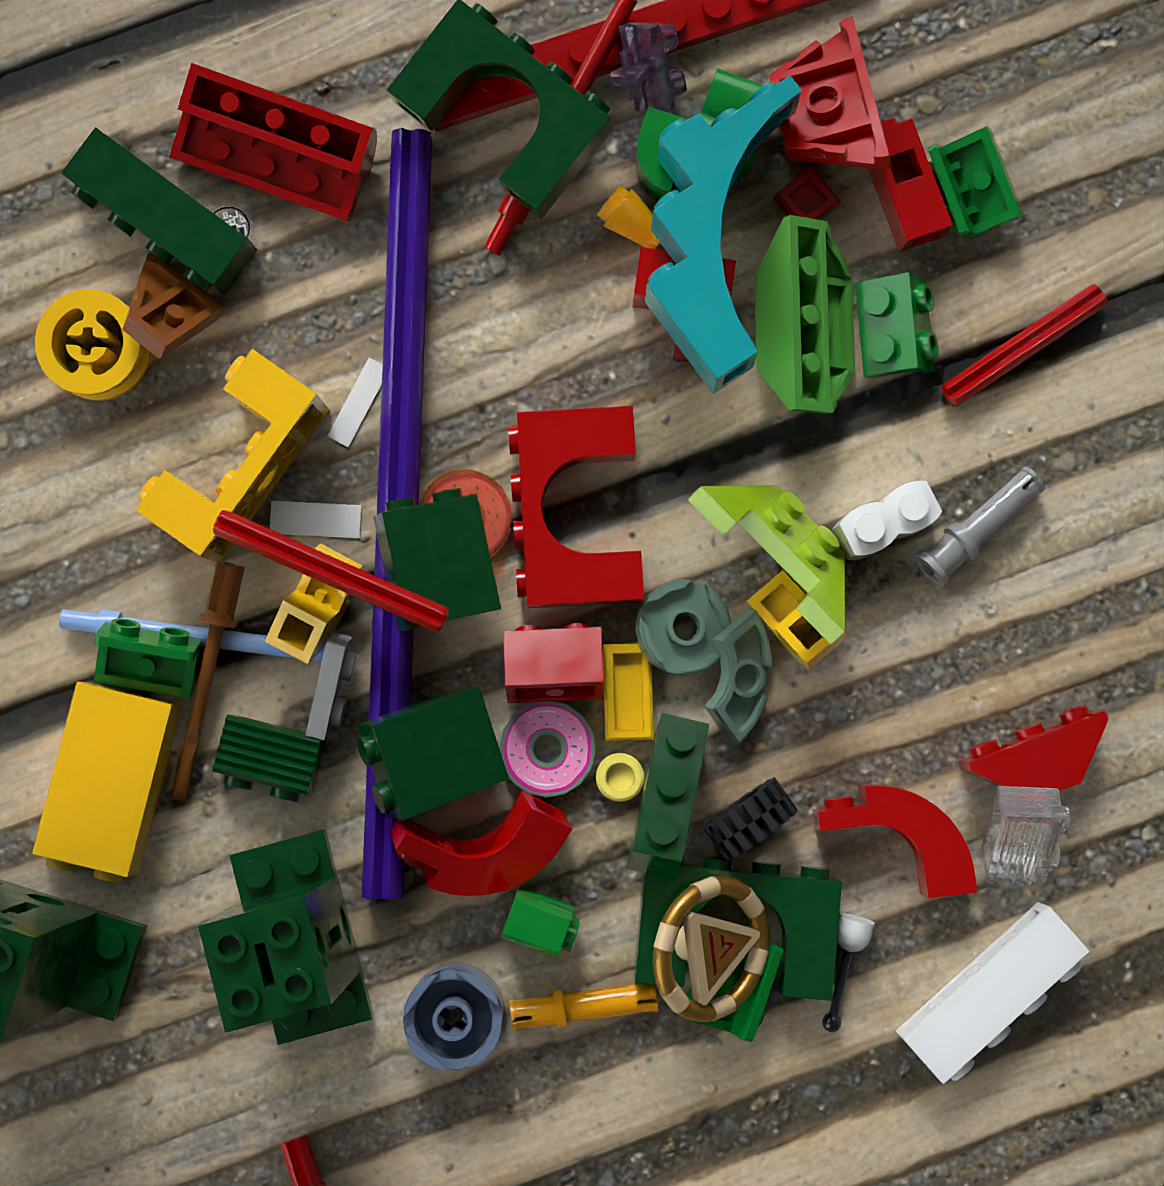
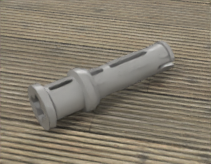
M1023 467L1015 477L978 510L972 513L962 524H949L944 528L945 535L927 551L919 550L914 555V560L918 567L934 584L944 587L948 584V576L966 560L974 561L979 556L981 551L980 544L1035 496L1045 490V484L1042 479H1037L1023 489V486L1036 475L1032 469Z

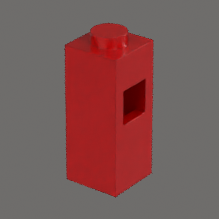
M896 118L881 121L892 167L888 169L868 168L899 253L944 237L952 226L912 118L897 123Z

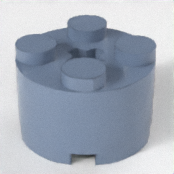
M449 962L427 972L418 981L406 1001L403 1024L408 1046L422 1062L438 1070L450 1071L476 1066L491 1054L499 1041L505 1018V1003L496 982L480 968L459 962ZM445 1007L449 1010H454L456 1007L461 1008L464 1011L462 1019L465 1024L458 1020L453 1025L448 1024L445 1021L448 1014Z

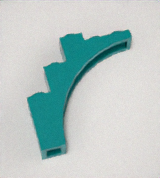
M788 76L776 85L774 82L763 85L753 94L749 103L738 110H735V108L725 110L715 118L711 127L700 113L686 121L678 119L663 130L658 142L657 160L681 193L678 190H673L656 203L652 214L651 231L676 265L674 266L672 262H669L652 273L646 286L645 303L713 394L752 369L758 354V350L738 319L725 283L720 248L722 216L728 195L745 162L772 131L797 111L802 90L791 76Z

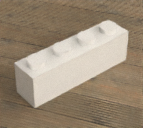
M1037 902L902 1024L896 1032L942 1084L946 1083L950 1078L956 1081L969 1072L975 1063L972 1058L986 1045L989 1048L995 1047L1008 1036L1011 1031L1008 1025L1022 1013L1029 1015L1036 1011L1046 1001L1047 995L1045 992L1058 980L1065 982L1076 975L1083 967L1081 959L1090 951L1050 906Z

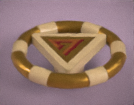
M710 876L691 884L673 901L660 922L653 946L655 980L661 997L673 1012L685 1019L709 1022L716 1021L735 1012L749 998L760 981L769 954L770 934L764 906L752 888L734 878ZM718 895H726L736 900L749 918L751 928L691 912L690 910L698 903ZM674 947L677 955L681 959L688 961L694 1001L690 1000L675 982L672 971ZM748 953L744 971L734 987L727 994L711 1000Z

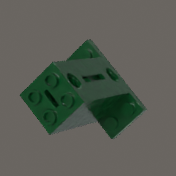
M326 829L229 855L241 903L198 926L225 1033L272 1020L277 1044L281 1045L372 1020L374 1013Z
M0 879V1044L65 1007L110 1021L116 1020L119 1016L147 925Z

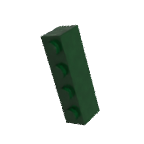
M96 127L61 172L74 184L69 191L71 194L93 210L98 203L110 210L112 213L107 220L131 237L136 230L149 239L145 246L147 250L168 265L173 258L187 267L183 276L204 292H207L212 285L225 295L258 250L247 237Z

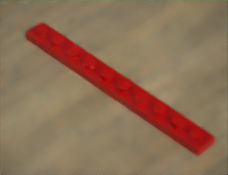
M664 0L634 10L597 78L829 0ZM606 20L532 44L531 46L535 49L532 56L545 66L550 61L554 62L574 80ZM498 76L482 79L469 86L460 95L434 128V131L436 132L535 99L537 96L528 86L512 78Z

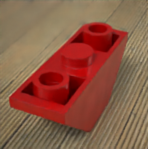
M1087 705L1070 709L1059 714L1061 723L1045 729L1042 722L1025 726L1014 731L1016 740L999 746L996 739L969 748L971 757L960 760L959 764L963 771L1022 798L1031 800L1041 799L1082 783L1109 721L1105 710L1089 712Z

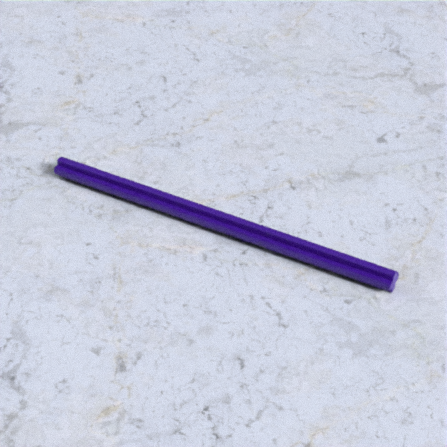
M398 128L392 130L377 515L386 511V502L414 497L415 506L419 505L432 161L431 132L419 128L412 131ZM376 533L374 575L386 580ZM374 605L368 721L410 706L412 690L414 628L397 631L394 614ZM370 765L367 766L362 898L402 899L404 897L405 861L397 855V850L390 833L397 819L388 818L386 812L382 813L377 807L372 793V786L377 783Z

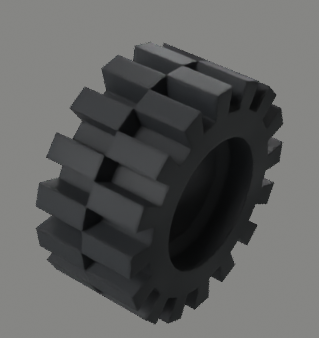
M773 777L730 804L728 808L722 810L716 817L711 819L703 829L724 859L728 861L739 856L743 851L746 852L754 844L764 840L767 835L775 832L780 828V825L790 820V817L794 816L798 809L777 779Z

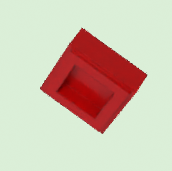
M812 166L808 167L777 192L773 198L787 216L793 215L816 220L825 218L841 203V200Z

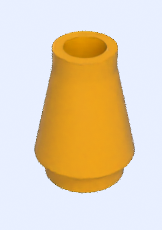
M619 184L596 214L605 222L603 227L645 248L655 249L660 243L651 231L653 213L632 188L627 191Z

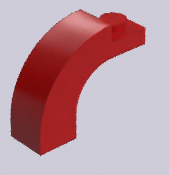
M857 784L860 804L853 803V796H842L823 799L824 808L812 809L814 827L819 831L882 825L899 833L913 852L921 895L927 898L977 893L973 860L962 834L951 819L927 799L896 787L880 784Z
M522 790L504 820L495 829L477 838H448L410 819L396 820L390 833L397 850V855L415 867H422L430 888L451 895L484 896L516 887L540 872L556 856L573 828L561 809Z

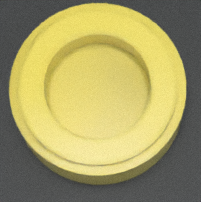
M611 754L604 758L597 768V786L601 793L610 800L618 802L630 800L642 789L644 783L643 768L629 754Z

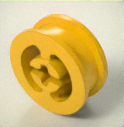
M95 289L72 291L55 300L43 313L35 334L36 356L46 376L62 389L80 398L93 401L115 399L133 389L142 379L148 368L151 352L122 330L129 306L114 295ZM112 319H116L123 334L121 355L119 356L106 347H92L91 352H88L80 346L66 344V349L70 356L79 363L78 370L72 372L65 358L67 336L82 344H95L98 338L109 346L121 347L118 337L108 329V323Z

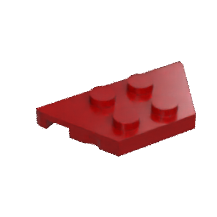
M850 16L839 23L841 31L822 45L815 40L803 49L796 59L784 63L769 74L770 82H774L775 85L791 76L802 90L796 113L780 125L788 159L888 169L892 167L855 22L853 16Z

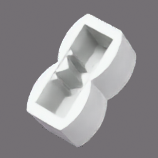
M913 481L896 488L880 502L868 503L852 510L833 527L832 532L837 537L841 549L845 552L846 559L859 560L882 550L894 539L911 536L926 528L940 516L942 510L927 481Z

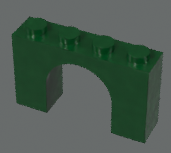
M457 0L386 91L398 107L432 132L460 95L469 86L482 79L498 76L508 77L528 86L539 99L540 114L538 124L533 136L498 180L508 194L542 219L612 132L611 119L607 115L610 108L594 93L587 91L583 96L570 86V83L573 81L572 78L554 62L550 61L545 66L533 57L535 49L520 35L513 32L508 37L496 28L497 19L483 6L475 3L471 8L462 0Z
M684 855L674 880L643 873L634 980L637 983L657 984L653 968V946L660 922L673 901L693 883L710 876H724L737 879L752 888L758 897L772 906L779 918L782 930L781 948H783L778 980V990L784 997L832 1001L842 881L829 877L830 869L823 867L801 866L800 874L781 873L782 864L752 861V870L732 868V859L727 861L719 857H704L703 865L684 863ZM713 898L696 904L690 911L698 913ZM674 947L672 953L673 976L675 982L680 987H684L686 960L681 959L677 955Z

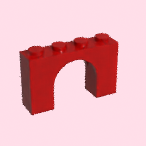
M633 406L517 412V425L508 426L510 455L519 454L520 473H511L512 502H522L523 520L513 521L515 550H524L525 569H516L517 597H527L528 608L643 602L644 587L641 550L604 553L574 551L562 545L552 536L546 527L542 514L545 493L551 482L564 470L583 463L635 460Z

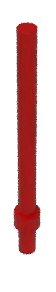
M616 0L570 85L583 96L587 91H590L635 8L636 0ZM506 194L497 210L501 215L483 246L498 256L501 255L517 223L522 225L530 211L508 194Z

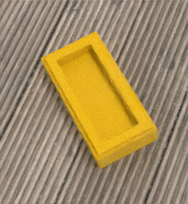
M603 644L605 741L654 740L652 664L641 651L639 644Z

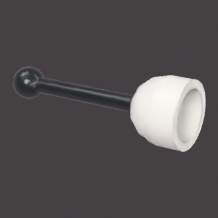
M839 914L837 944L844 950L830 1010L822 1019V1025L828 1032H836L841 1027L842 1022L839 1011L852 955L854 952L861 951L868 946L874 930L875 923L873 921L852 914Z

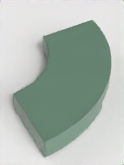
M747 609L713 639L721 657V677L715 694L705 705V709L729 743L737 746L753 729L765 707L768 698L765 692L769 666H772V653L767 631L757 611Z

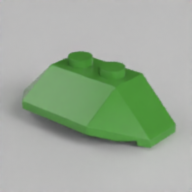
M793 215L783 217L754 275L756 349L758 350L757 371L788 410L829 414L834 412L837 406L836 401L844 393L855 373L852 277L839 248L830 237L832 231L828 222Z

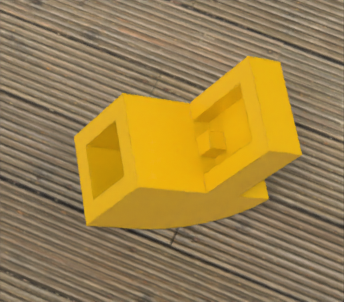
M321 543L314 548L361 570L363 568V565ZM303 574L296 590L283 600L265 642L309 664L320 653L335 631L350 601L348 598L350 594Z
M782 570L749 598L747 604L752 610L757 611L761 620L780 640L784 648L806 670L810 671L847 639L844 632L837 640L830 644L797 611V606L805 598L806 594Z

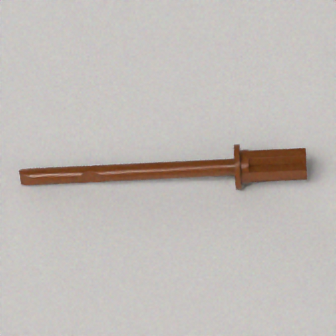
M216 561L205 614L199 615V620L209 623L210 627L172 799L186 801L224 627L236 628L238 624L234 620L245 567L230 562Z

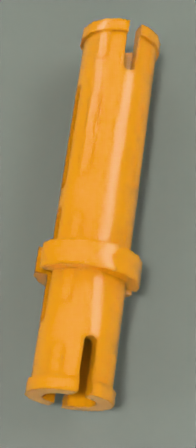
M635 983L570 993H562V989L552 990L553 995L519 1000L509 999L513 1032L520 1029L556 1024L557 1029L567 1028L566 1023L651 1011L658 1012L655 984Z

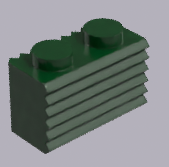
M227 714L212 772L225 775L223 784L251 790L253 782L271 786L270 796L298 802L300 794H313L327 738L322 740L305 736L306 732L239 715Z

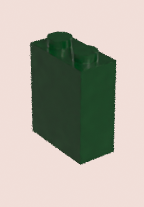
M461 488L433 493L432 503L416 506L414 497L394 500L385 503V512H381L373 517L388 582L447 607L449 612L446 621L501 609L477 494L462 497ZM394 614L397 631L421 627Z
M463 686L358 724L361 737L357 738L358 751L366 766L371 765L377 783L372 786L373 797L379 810L382 813L386 812L388 818L403 821L509 779L480 686Z

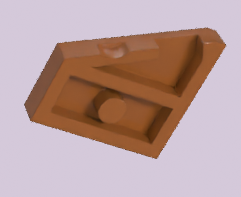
M150 252L147 254L122 330L156 357L162 359L217 321L223 307L170 265Z

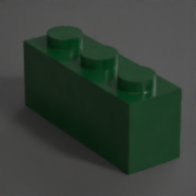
M661 714L654 735L626 869L672 880L675 879L683 859L710 724L670 714Z

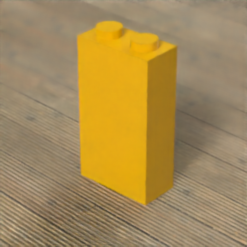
M77 681L32 854L46 857L45 865L59 870L75 871L76 865L94 869V878L108 882L121 883L123 877L138 874L182 705L90 682Z

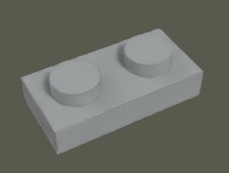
M333 632L326 642L305 736L325 740L332 726L340 727L346 699L339 697L342 680H351L357 653L349 651L352 636Z

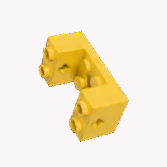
M251 349L246 358L241 355L232 363L225 375V380L228 383L223 389L241 406L270 426L266 431L259 429L249 440L244 450V453L248 455L237 471L231 469L221 479L215 490V493L219 495L216 501H211L183 480L164 470L160 477L154 475L143 486L138 496V499L142 502L135 510L199 556L215 563L216 561L221 562L234 545V543L213 533V526L220 512L227 510L251 521L330 411L315 392L253 349Z

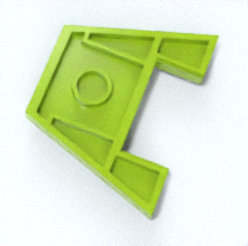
M778 485L700 486L688 501L721 534H726L735 524L739 523L808 593L797 606V611L830 644L837 640L845 632V552L839 547L840 544L837 537L825 526H818L805 513V506L801 500L793 493L783 491Z

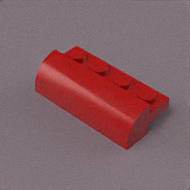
M191 63L177 110L183 112L169 158L335 218L351 222L365 177L369 178L377 146V131L375 128Z

